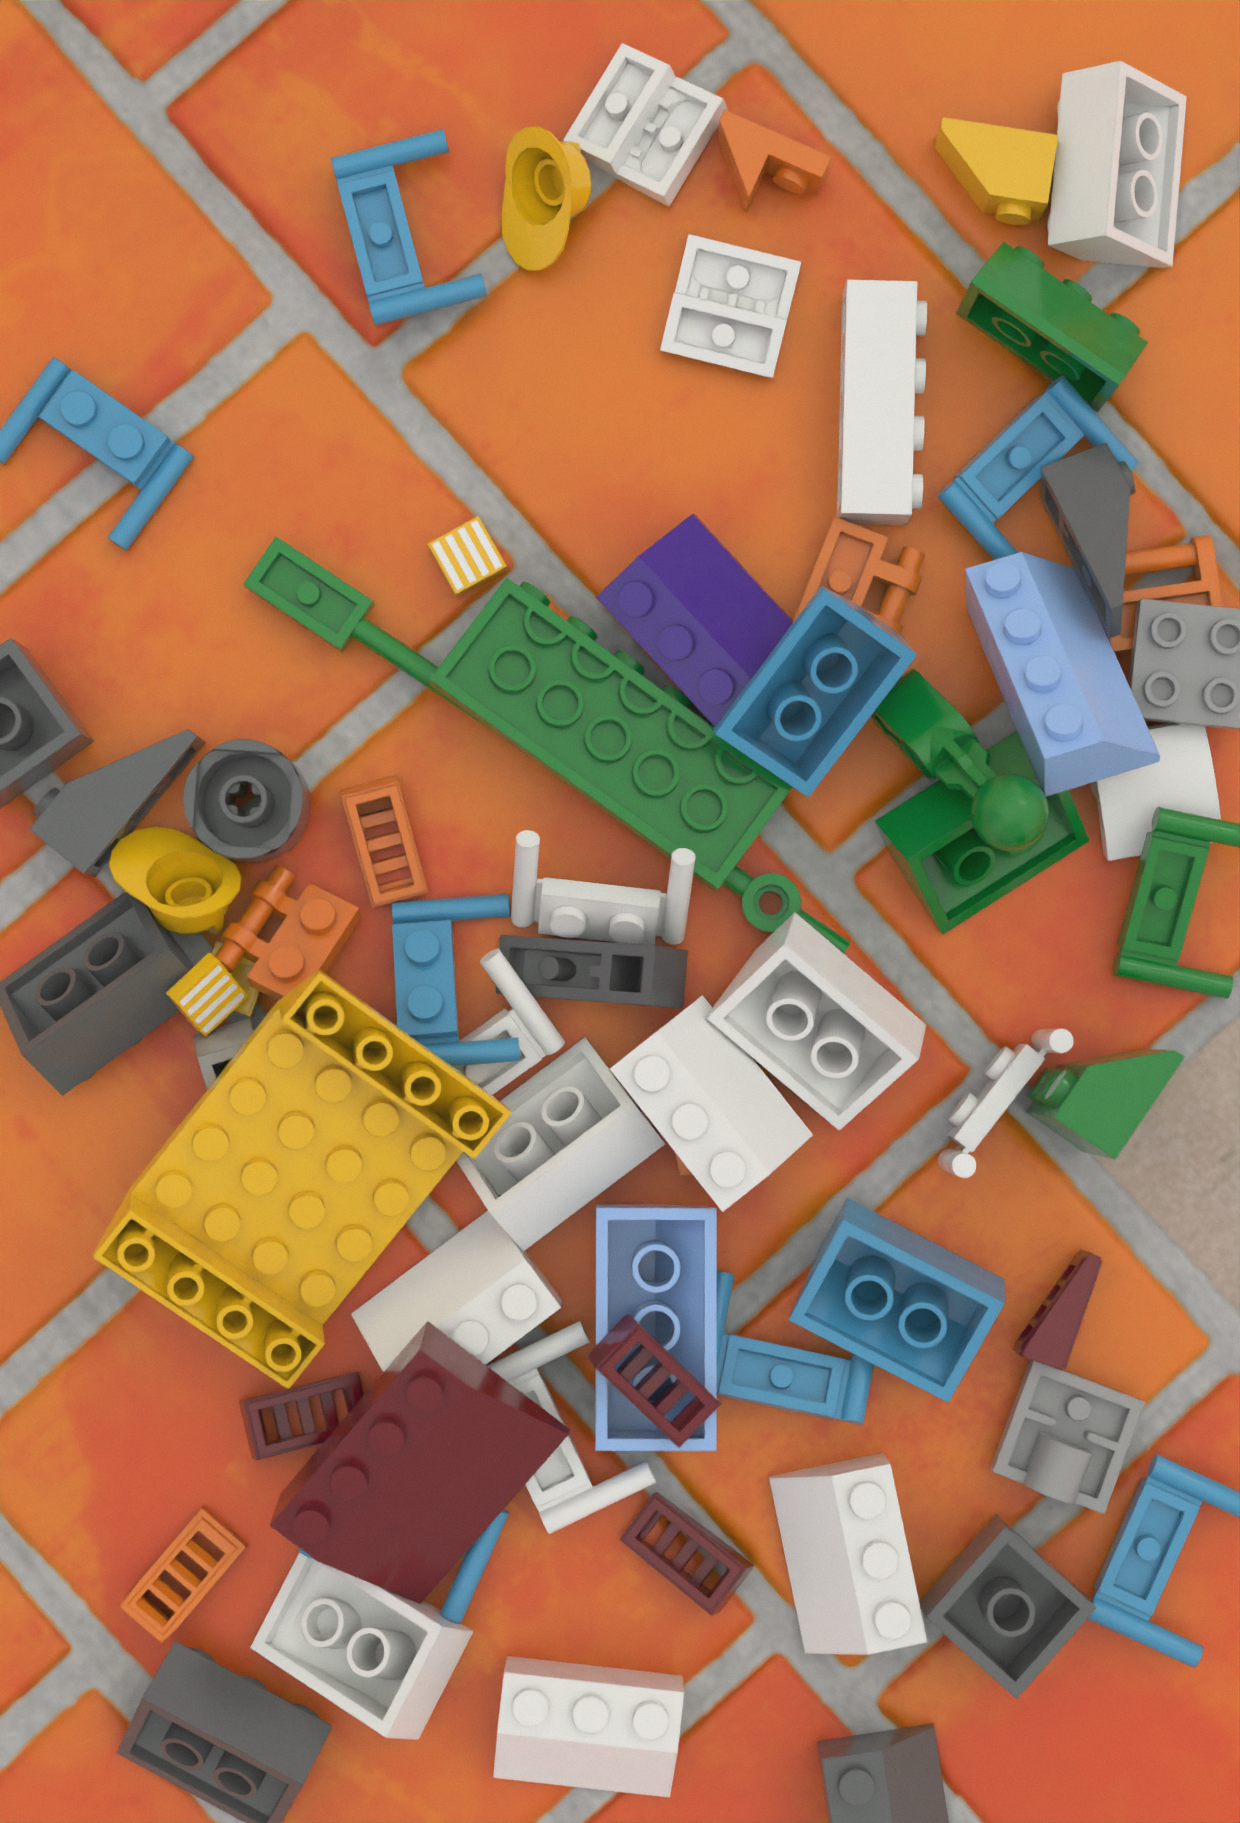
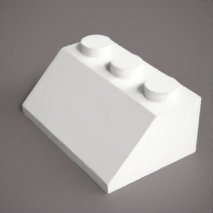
M1121 60L1062 73L1061 94L1057 105L1058 141L1053 167L1051 211L1047 221L1049 232L1048 246L1081 261L1156 268L1173 267L1187 96Z
M795 912L754 951L707 1016V1020L839 1131L919 1060L926 1024Z
M702 995L612 1066L610 1070L723 1212L769 1176L811 1138L813 1134L753 1058L707 1020L708 1013L712 1007Z
M584 1037L503 1098L500 1102L511 1109V1115L475 1159L463 1152L456 1161L491 1216L519 1248L525 1251L664 1146L665 1143L586 1037Z
M487 1210L351 1313V1316L383 1372L427 1321L486 1365L562 1307L563 1300L527 1252L519 1248Z
M879 1453L768 1476L805 1654L870 1655L927 1643L891 1464L885 1454Z
M507 1656L502 1684L493 1778L670 1798L678 1754L684 1699L683 1676Z

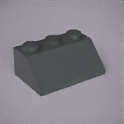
M124 892L1 981L0 1007L22 1056L63 1096L81 1082L91 1078L96 1071L126 1049L138 1044L144 1036L173 1015L181 1012L166 995V992L190 971L193 965L171 933L156 921L150 908L127 892Z
M174 1641L143 1695L117 1750V1754L245 1823H281L302 1788L333 1726L319 1719L318 1715L310 1708L300 1704H291L267 1691L266 1687L258 1680L248 1676H239L215 1663L213 1658L206 1652L197 1648H187Z
M933 1723L816 1741L829 1823H949Z

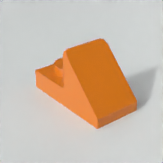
M725 109L719 120L717 139L745 212L748 211L765 173L774 176L773 181L789 192L804 194L806 190L816 195L819 194L827 176L832 156Z

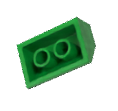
M1003 242L971 281L956 314L1050 380L1054 381L1063 375L1089 406L1098 413L1120 385L1148 342L1139 336L1140 330L1131 320L1118 313L1108 315L1091 303L1092 296L1081 285L1068 279L1061 282L1043 269L1045 267L1043 261L1035 253L1022 246H1016L1014 249Z
M1017 731L986 750L990 754L989 767L997 775L1007 773L1020 774L1033 780L1040 787ZM940 780L875 820L894 862L942 935L1089 842L1069 790L1046 796L1049 817L1044 832L1033 844L1016 851L998 850L982 841L975 832L971 822L970 808L972 799L963 790H949Z
M1137 1049L1058 1064L1053 1071L1046 1067L1036 1078L1027 1093V1097L1033 1100L1026 1113L1081 1151L1115 1160L1185 1057L1176 1050Z

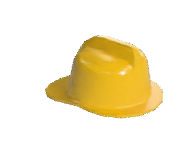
M539 126L524 127L513 136L507 148L505 163V187L501 212L502 236L507 252L516 264L526 270H544L555 263L565 247L570 219L585 208L590 198L592 187L590 170L585 158L581 154L579 144L573 141H558L551 132Z
M149 827L133 831L119 840L111 851L109 868L114 881L125 892L147 905L160 925L168 931L177 934H196L203 931L218 934L223 928L224 916L228 910V905L239 893L242 880L236 864L191 836L173 828Z

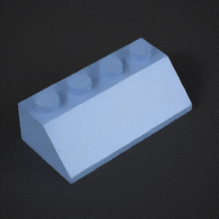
M1019 552L965 569L967 612L1045 796L1160 762V754L1096 610L1075 568Z
M596 1204V1345L624 1316L630 1314L717 1399V1208L668 1204ZM638 1342L619 1361L615 1368L617 1369L637 1349V1347L641 1345V1343ZM653 1356L629 1382L635 1387L659 1360ZM596 1369L595 1451H716L717 1409L678 1448ZM671 1374L648 1400L654 1404L677 1378ZM689 1390L666 1413L665 1417L671 1422L691 1402L695 1395Z

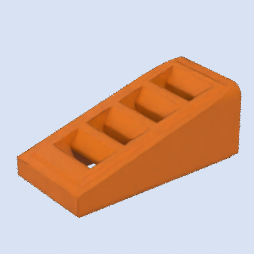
M397 775L342 789V802L372 908L429 893ZM391 798L393 807L359 815L357 806ZM397 820L399 830L365 838L363 829ZM400 844L404 845V854L374 862L371 860L370 852ZM410 867L411 877L378 885L376 875Z
M203 1506L122 1600L119 1606L153 1637L164 1644L248 1544ZM197 1531L202 1533L225 1553L219 1561L214 1559L191 1539ZM181 1550L208 1573L203 1580L176 1558ZM164 1570L191 1592L186 1600L159 1577ZM149 1589L172 1609L174 1614L168 1617L143 1594Z

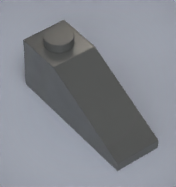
M1104 443L1042 466L1040 499L1109 638L1121 634L1130 495L1135 494V483L1126 462L1120 461L1117 463L1108 444Z
M187 729L70 781L61 791L55 787L37 804L33 815L38 819L29 829L83 874L96 877L110 860L111 851L119 840L134 831L206 742Z
M500 936V951L533 997L683 1009L688 950L655 945ZM496 986V993L502 994Z

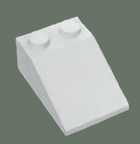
M299 1552L250 1648L386 1738L419 1740L474 1631L461 1623H455L440 1615L441 1610L424 1600L421 1604L322 1564Z

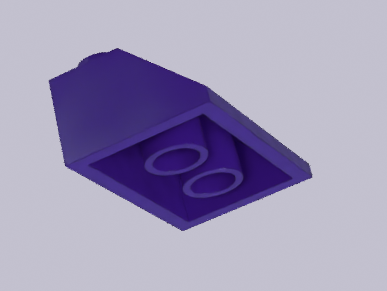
M691 514L640 554L596 597L715 727L794 623L695 514Z

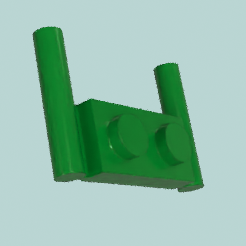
M1162 807L1155 809L1152 818V831L1146 834L1117 942L1120 946V951L1116 955L1113 964L1114 976L1225 999L1229 998L1233 988L1232 976L1177 965V962L1181 955L1208 856L1210 842L1240 848L1239 823Z

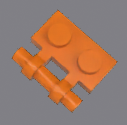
M834 516L793 621L797 619L820 586L862 607L873 579L884 583L888 587L878 613L866 611L898 634H901L903 626L899 624L909 595H916L922 581V577L918 575L925 554L917 549L904 546L897 565L881 559L889 537Z
M280 865L274 867L266 881L259 880L249 894L251 903L237 923H229L220 937L223 944L214 956L229 973L234 971L242 957L254 962L255 965L247 975L250 987L277 1001L318 969L326 973L362 918L359 907L310 882L297 901L286 896L285 893L295 880V876L288 869ZM270 915H273L282 920L283 923L271 941L267 943L259 939L257 935Z

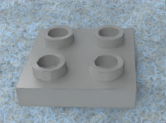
M1140 599L1137 601L1128 684L1144 720L1240 730V609Z
M1029 1359L990 1470L1023 1483L1032 1490L1053 1499L1073 1505L1076 1503L1105 1514L1145 1402L1137 1397L1071 1372L1059 1370Z

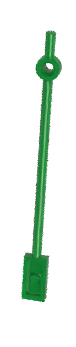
M278 537L274 538L243 585L246 589L342 653L351 639L354 638L480 722L429 685V679L438 666L366 619L375 605L371 599ZM735 866L722 884L741 897V909L746 921L759 931L773 933L795 912L843 954L851 943L800 909L801 898L795 884L783 875L767 873L754 878ZM774 893L780 898L781 908L778 913L768 915L760 909L759 900L763 894Z

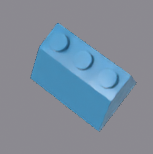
M820 586L714 728L713 732L809 797L917 654L900 634L847 598Z
M846 1198L817 1252L788 1320L949 1403L1005 1304V1279Z

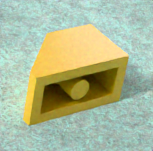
M942 117L935 137L934 148L979 209L984 213L996 214L998 221L1010 225H1026L1031 220H1040L1048 205L1058 135Z

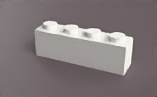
M847 279L843 290L837 517L854 524L906 526L912 516V509H921L923 475L913 474V451L922 452L925 423L924 416H914L915 394H923L925 389L926 361L925 358H916V336H925L927 301L917 300V281Z

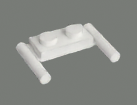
M524 830L517 834L511 905V921L514 925L527 927L533 922H538V934L626 944L655 945L656 936L662 937L666 943L672 945L679 944L684 940L696 859L693 851L687 848H679L673 851L667 893H661V890L547 877L537 879L540 837L531 830Z
M499 948L483 956L480 964L512 1009L509 1011L506 1008L459 1042L518 1037L520 1061L452 1066L490 1095H493L537 1064L546 1055L557 1052L565 1044L563 1037Z
M1040 1029L1035 1031L1031 1037L1033 1048L1028 1044H1017L1013 1051L1004 1046L998 1052L984 1072L990 1078L986 1086L977 1097L970 1092L966 1094L948 1118L954 1124V1127L947 1136L958 1145L955 1149H945L939 1154L938 1164L942 1170L961 1178H968L975 1173L976 1161L968 1153H973L1045 1060L1043 1056L1046 1053H1065L1072 1048L1074 1040L1068 1030Z
M578 1321L487 1366L564 1424L545 1381L537 1368L590 1343V1340L581 1321ZM569 1434L525 1485L539 1511L547 1532L551 1534L657 1482L648 1462L645 1461L593 1486Z

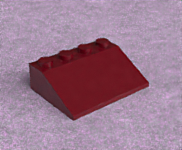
M427 1321L281 1492L270 1526L316 1561L421 1604L569 1435L570 1429Z

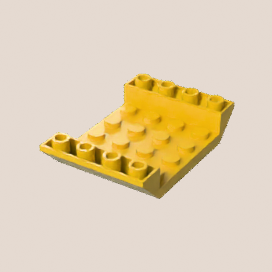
M318 969L278 1000L134 1181L95 1248L93 1258L289 1389L325 1345L324 1323L458 1157L465 1152L475 1159L511 1115V1109Z

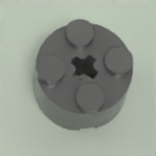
M231 740L213 748L189 772L183 793L185 816L198 838L216 853L239 862H265L292 850L304 833L310 817V793L305 778L298 767L275 748L256 740ZM248 788H251L252 793L261 798V803L259 807H252L249 816H246L243 810L235 806L236 798L246 797Z

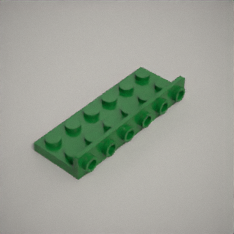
M506 578L431 676L429 685L670 860L673 851L676 849L687 848L693 851L696 857L693 876L714 892H717L790 792L792 786L715 735L713 732L715 726L690 710L693 706L691 701L680 691L669 685H664L660 689L642 676L645 669L633 657L620 650H617L613 655L595 642L598 635L586 623L574 616H569L565 620L548 607L551 603L550 600L535 586L527 582H522L518 586Z

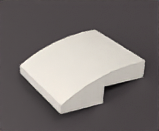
M622 43L563 141L578 143L581 148V154L587 161L637 191L669 207L718 127L724 109L728 110L723 98L676 77L669 64Z
M688 234L660 350L773 378L801 261Z
M1176 723L1147 726L1160 754V762L1091 783V792L1096 797L1098 805L1102 851L1108 861L1141 855L1146 834L1152 831V818L1157 807L1221 820L1215 773L1204 726Z

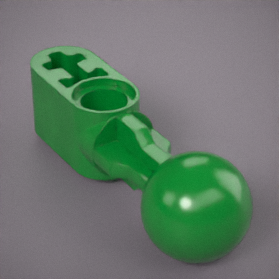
M912 668L899 678L871 715L882 732L929 780L933 781L937 777L949 790H963L972 799L970 808L971 822L977 835L987 845L998 850L1016 851L1033 844L1044 832L1049 817L1048 802L1042 789L1033 780L1020 774L1007 773L997 775L989 767L990 754L979 744L976 734L964 717L918 671Z

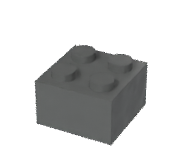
M13 638L0 645L1 809L94 742L29 650Z
M997 1514L994 1515L919 1601L920 1608L925 1617L1016 1699L1096 1609V1606L1084 1592Z

